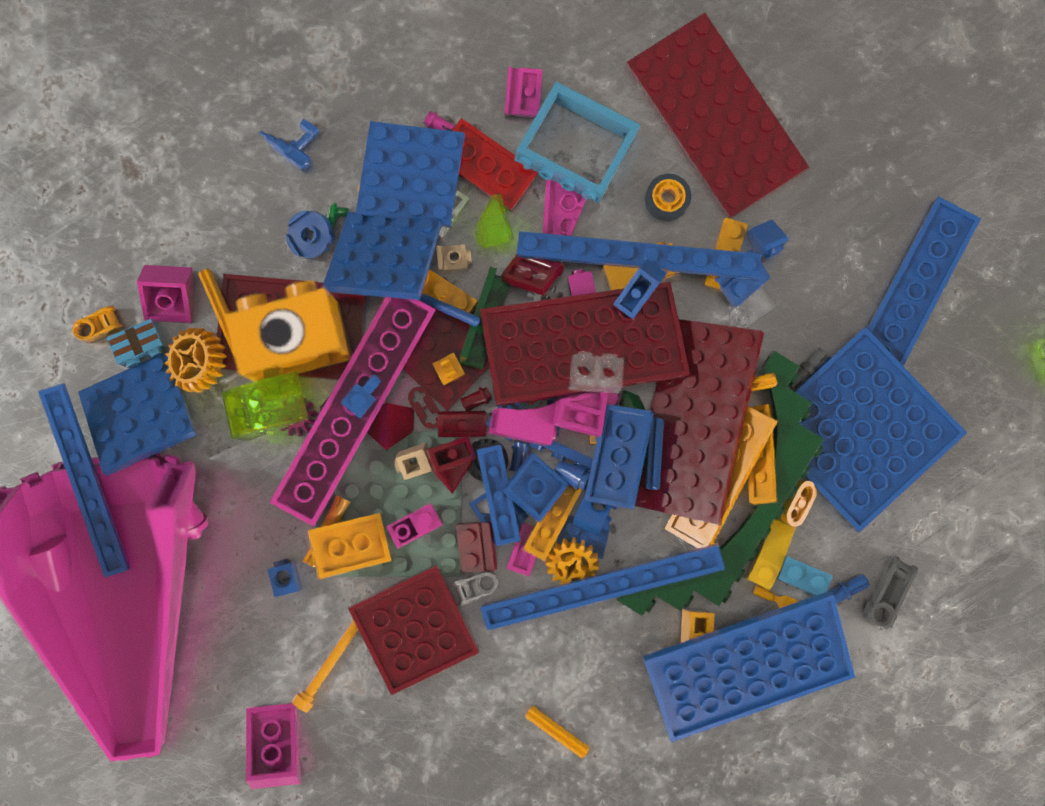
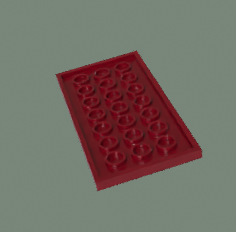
M705 12L626 62L627 68L727 218L735 217L809 169V165Z
M671 282L660 283L633 319L613 305L624 288L480 309L496 406L688 377L690 371Z
M679 319L690 375L683 378L658 381L656 384L650 411L654 413L653 418L657 417L664 420L660 488L658 490L646 489V467H643L635 506L721 526L764 332L761 330Z

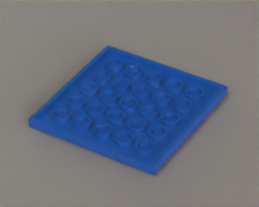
M863 327L807 381L794 391L812 402L809 406L811 413L804 422L800 421L799 424L824 439L821 444L824 447L817 458L813 457L808 464L810 470L805 477L814 483L817 490L859 533L967 434L958 422L866 327Z

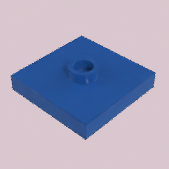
M531 453L501 491L537 522H541L569 486V483L535 453Z

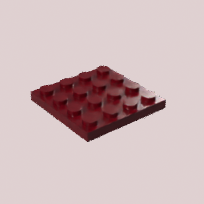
M435 309L403 370L421 387L425 388L430 396L446 411H449L489 369V362L487 357L483 370L460 363L465 375L444 386L433 363L452 353L455 354L458 362L460 361V355L471 324Z
M437 564L348 607L391 695L479 654L478 646Z

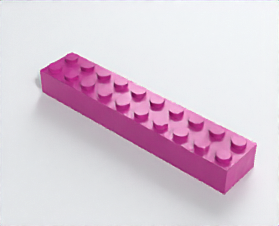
M385 297L269 503L315 526L435 312L434 308L419 300ZM375 375L381 380L380 384L371 393L376 400L364 415L359 418L345 407L341 401L356 383L363 388L369 379Z

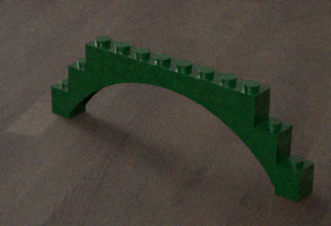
M774 350L770 352L758 371L761 375L774 373L777 379L776 386L767 388L772 405L773 419L777 421L774 427L777 502L755 504L740 527L719 546L725 566L724 570L617 597V601L641 616L644 615L645 611L650 613L656 603V600H654L655 596L679 611L683 607H689L694 598V595H692L693 591L717 606H720L722 602L726 603L732 594L730 588L735 581L738 583L745 573L743 569L747 561L751 562L758 553L757 545L761 540L765 541L771 532L769 526L774 519L777 521L784 511L782 507L786 499L790 500L797 491L796 483L800 478H805L810 470L808 464L813 457L817 458L824 447L821 445L824 440L823 438L799 424L800 421L804 422L811 413L809 406L812 402L787 388L788 384L792 386L798 378L799 373L796 371L799 365Z

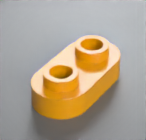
M799 480L795 485L797 491L790 500L786 499L783 505L784 511L781 515V519L785 524L799 526L804 522L817 495V488L811 481Z

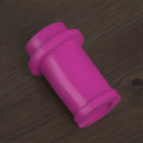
M429 111L423 122L427 125L426 128L446 130L443 128L445 126L453 130L455 124L438 116L436 111L434 113Z

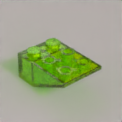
M297 372L239 385L221 392L232 440H252L308 419Z

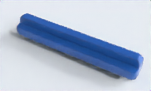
M654 417L652 420L648 439L645 487L649 490H658L660 488L664 420Z

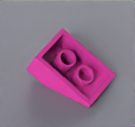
M293 703L246 708V782L251 789L301 784L296 706Z

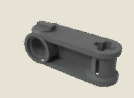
M896 555L890 559L870 600L867 601L862 611L863 617L870 624L882 627L885 630L893 627L902 603L917 575L918 567L915 565L910 566L900 561ZM882 608L884 617L878 621L875 614L877 609Z

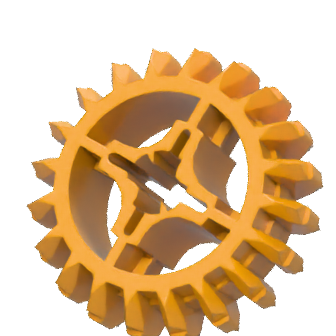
M187 328L186 331H180L179 336L173 337L174 343L167 344L170 351L165 353L168 361L163 364L169 366L165 373H171L170 381L176 379L175 387L178 386L186 392L200 393L211 389V384H218L216 377L223 376L220 372L221 368L226 367L222 363L223 359L227 356L222 354L225 347L220 344L221 339L216 337L213 332L204 328Z

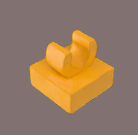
M454 353L433 363L444 386L465 375Z

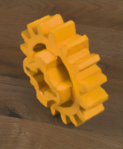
M573 537L572 541L568 543L564 538L562 545L557 542L554 543V548L551 549L547 557V573L553 574L552 581L560 580V584L595 576L599 570L598 553H592V545L585 547V540H582L579 544L576 543V538Z

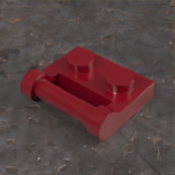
M516 254L501 274V279L504 283L544 296L556 278L562 275L564 263L517 257Z

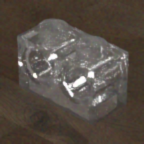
M579 352L577 355H573L570 364L569 390L619 393L623 383L624 358H617V355L603 354L602 357L592 356V353ZM578 367H587L590 374L587 376L581 375ZM603 369H612L615 376L611 378L605 376Z

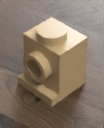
M465 244L436 246L440 274L468 271V264H472L471 250H466ZM458 254L459 258L456 261H452L450 256Z
M426 442L398 452L394 463L399 474L402 473L404 480L432 471L433 468L426 453V450L429 449ZM416 457L417 462H412L410 458Z

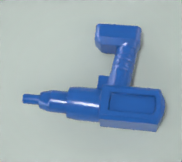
M303 119L300 122V129L305 134L297 142L292 140L290 144L281 138H276L271 134L260 131L259 134L265 138L268 144L273 146L272 149L300 171L304 172L311 166V158L302 150L320 133L319 129Z

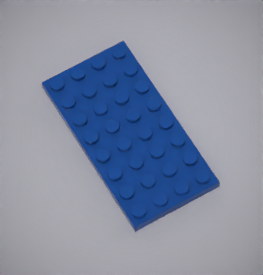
M831 591L642 656L671 743L856 678L835 597Z

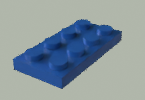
M606 404L602 435L597 439L584 500L634 510L654 416L652 411Z

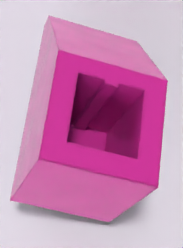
M430 503L386 527L397 548H400L444 524L433 503Z

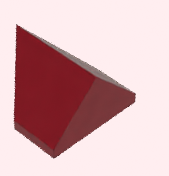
M391 403L382 404L367 433L387 451L414 431L413 408Z
M469 436L426 450L434 474L452 494L473 461L477 459Z

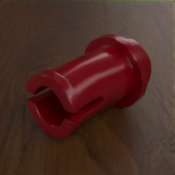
M479 387L478 391L460 398L465 411H470L484 403L488 405L489 401L493 400L487 387Z

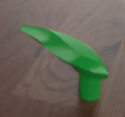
M335 202L326 214L333 229L336 226L337 217H346L349 212L348 207H337Z

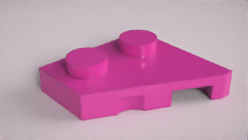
M601 390L595 393H586L577 397L558 400L556 402L553 425L596 437L601 436L609 390Z

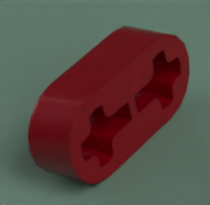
M413 388L408 394L410 405L424 427L428 429L437 428V417L435 418V424L425 422L428 418L425 410L429 409L432 414H438L440 410L425 388ZM416 392L420 394L425 393L426 395L423 397V401L426 404L423 408L418 401L413 402Z

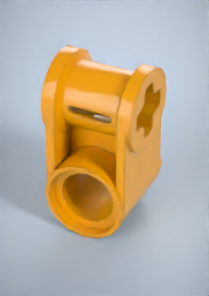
M111 305L77 320L72 327V332L76 338L85 343H95L100 339L122 331L124 327L123 324H119L114 313L116 309ZM86 326H90V334L84 337L82 334L83 329Z

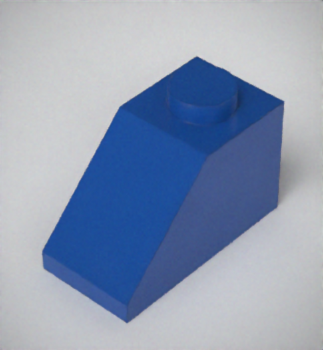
M647 259L636 271L613 305L633 319L667 273Z

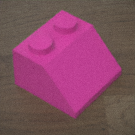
M144 265L137 279L144 320L153 319L155 321L192 323L195 297L192 267Z

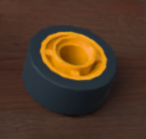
M669 173L659 175L652 180L647 188L645 195L647 210L658 220L667 222L677 220L684 215L690 205L692 196L690 186L678 175ZM670 193L674 197V201L666 202L663 200L662 195Z

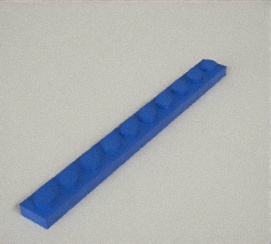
M519 231L517 257L638 269L648 259L663 271L758 280L760 276L761 254L524 231Z
M717 543L484 604L480 608L488 631L724 570L725 566Z

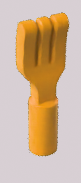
M758 585L753 589L754 595L776 602L779 608L799 602L787 595H774V592Z

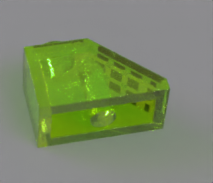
M501 193L491 196L476 225V240L479 245L482 244L483 249L514 240Z

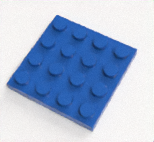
M370 121L356 214L371 217L383 215L385 218L391 219L406 217L408 219H440L441 227L451 228L465 134L463 132Z
M348 212L323 282V288L328 292L420 300L441 229L440 219H408L406 217L391 219L385 218L383 215L371 217Z
M166 352L78 392L103 474L106 476L197 435L182 390L178 386L175 387L176 379L170 381L171 373H165L169 366L163 364L168 361V357L165 355Z

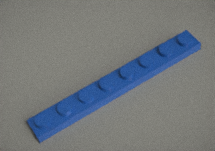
M63 383L38 391L104 578L128 571L130 565L66 385Z

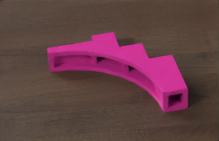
M618 388L606 389L609 390L607 404L617 406L620 398ZM599 391L586 392V393L590 394V393H595V392H599ZM586 393L567 395V396H563V397L560 398V399L569 398V397H577V396H579V395L586 394ZM558 400L537 409H493L488 434L541 446L551 445L557 434V428L553 425Z

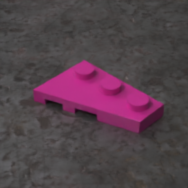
M546 180L543 233L572 236L586 201L582 195L575 191L565 190L559 183L553 180Z

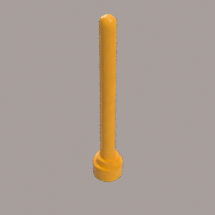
M354 620L307 689L297 693L292 700V703L300 710L308 713L313 706L314 694L358 631Z

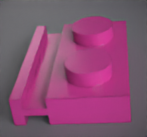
M508 67L505 116L536 117L540 109L543 69Z

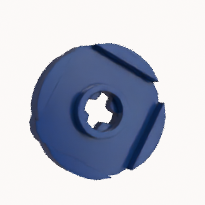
M318 211L298 212L289 220L287 225L289 229L288 234H286V241L290 250L297 256L319 258L330 249V246L335 241L330 221ZM307 229L314 232L312 240L305 237L308 234Z

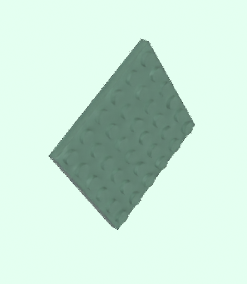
M412 431L411 434L386 451L366 433L318 518L316 528L321 527L336 495L350 501L340 522L380 513L391 561L334 576L411 577L437 564L443 577H461L456 525L462 523V480L453 494L434 474L433 469L431 472L404 480L402 473L399 474L397 472L394 460L399 451L421 445L423 442H426L430 449L462 437L438 438L437 431ZM416 457L410 458L412 462H417ZM433 503L444 525L397 548L386 526Z

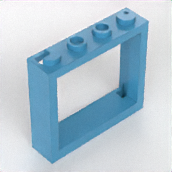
M556 81L516 150L515 161L524 165L523 168L532 169L538 172L542 178L559 183L565 190L575 191L582 195L585 200L590 199L599 204L632 145L640 124ZM553 103L624 138L600 185L528 149Z

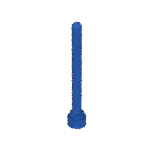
M425 293L421 294L419 301L473 326H477L480 323V319L475 315Z

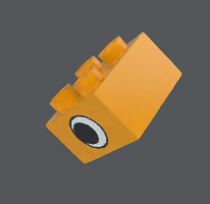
M304 281L288 286L286 288L288 298L275 302H268L265 294L244 297L236 301L238 312L224 315L239 375L259 384H264L345 362L352 358L353 352L340 304L325 288L317 289L315 281Z

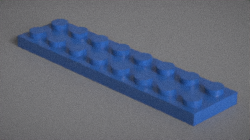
M939 196L932 204L867 327L903 366L981 220L978 216Z

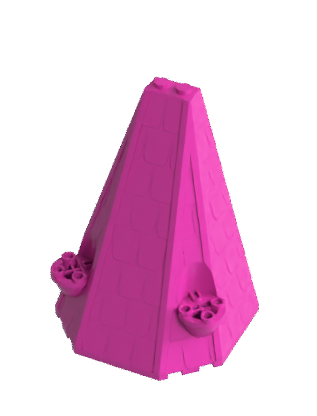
M159 452L106 476L102 472L98 457L92 458L130 565L128 571L104 578L64 463L58 462L51 465L52 471L39 476L38 472L19 479L20 484L13 488H7V486L0 487L1 601L110 762L127 761L140 757L150 758L160 755L166 740L186 566L187 538L197 539L201 537L202 530L208 526L209 522L207 515L201 512L196 503L192 501L196 474L194 463L186 461L184 464H181L179 457L167 454L164 458L161 457Z

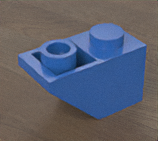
M773 219L751 228L746 233L754 252L761 254V258L765 256L766 260L779 255V252L784 250L783 246L789 241L787 235Z

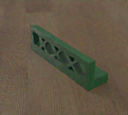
M491 266L474 313L480 319V323L477 326L470 325L459 361L461 364L483 370L487 358L480 309L504 306L510 284L502 282L501 276L496 275L497 268Z

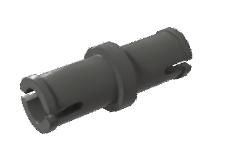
M819 347L806 362H802L799 365L800 368L796 371L799 373V376L792 386L789 385V387L796 391L831 358L830 355H827L828 353Z

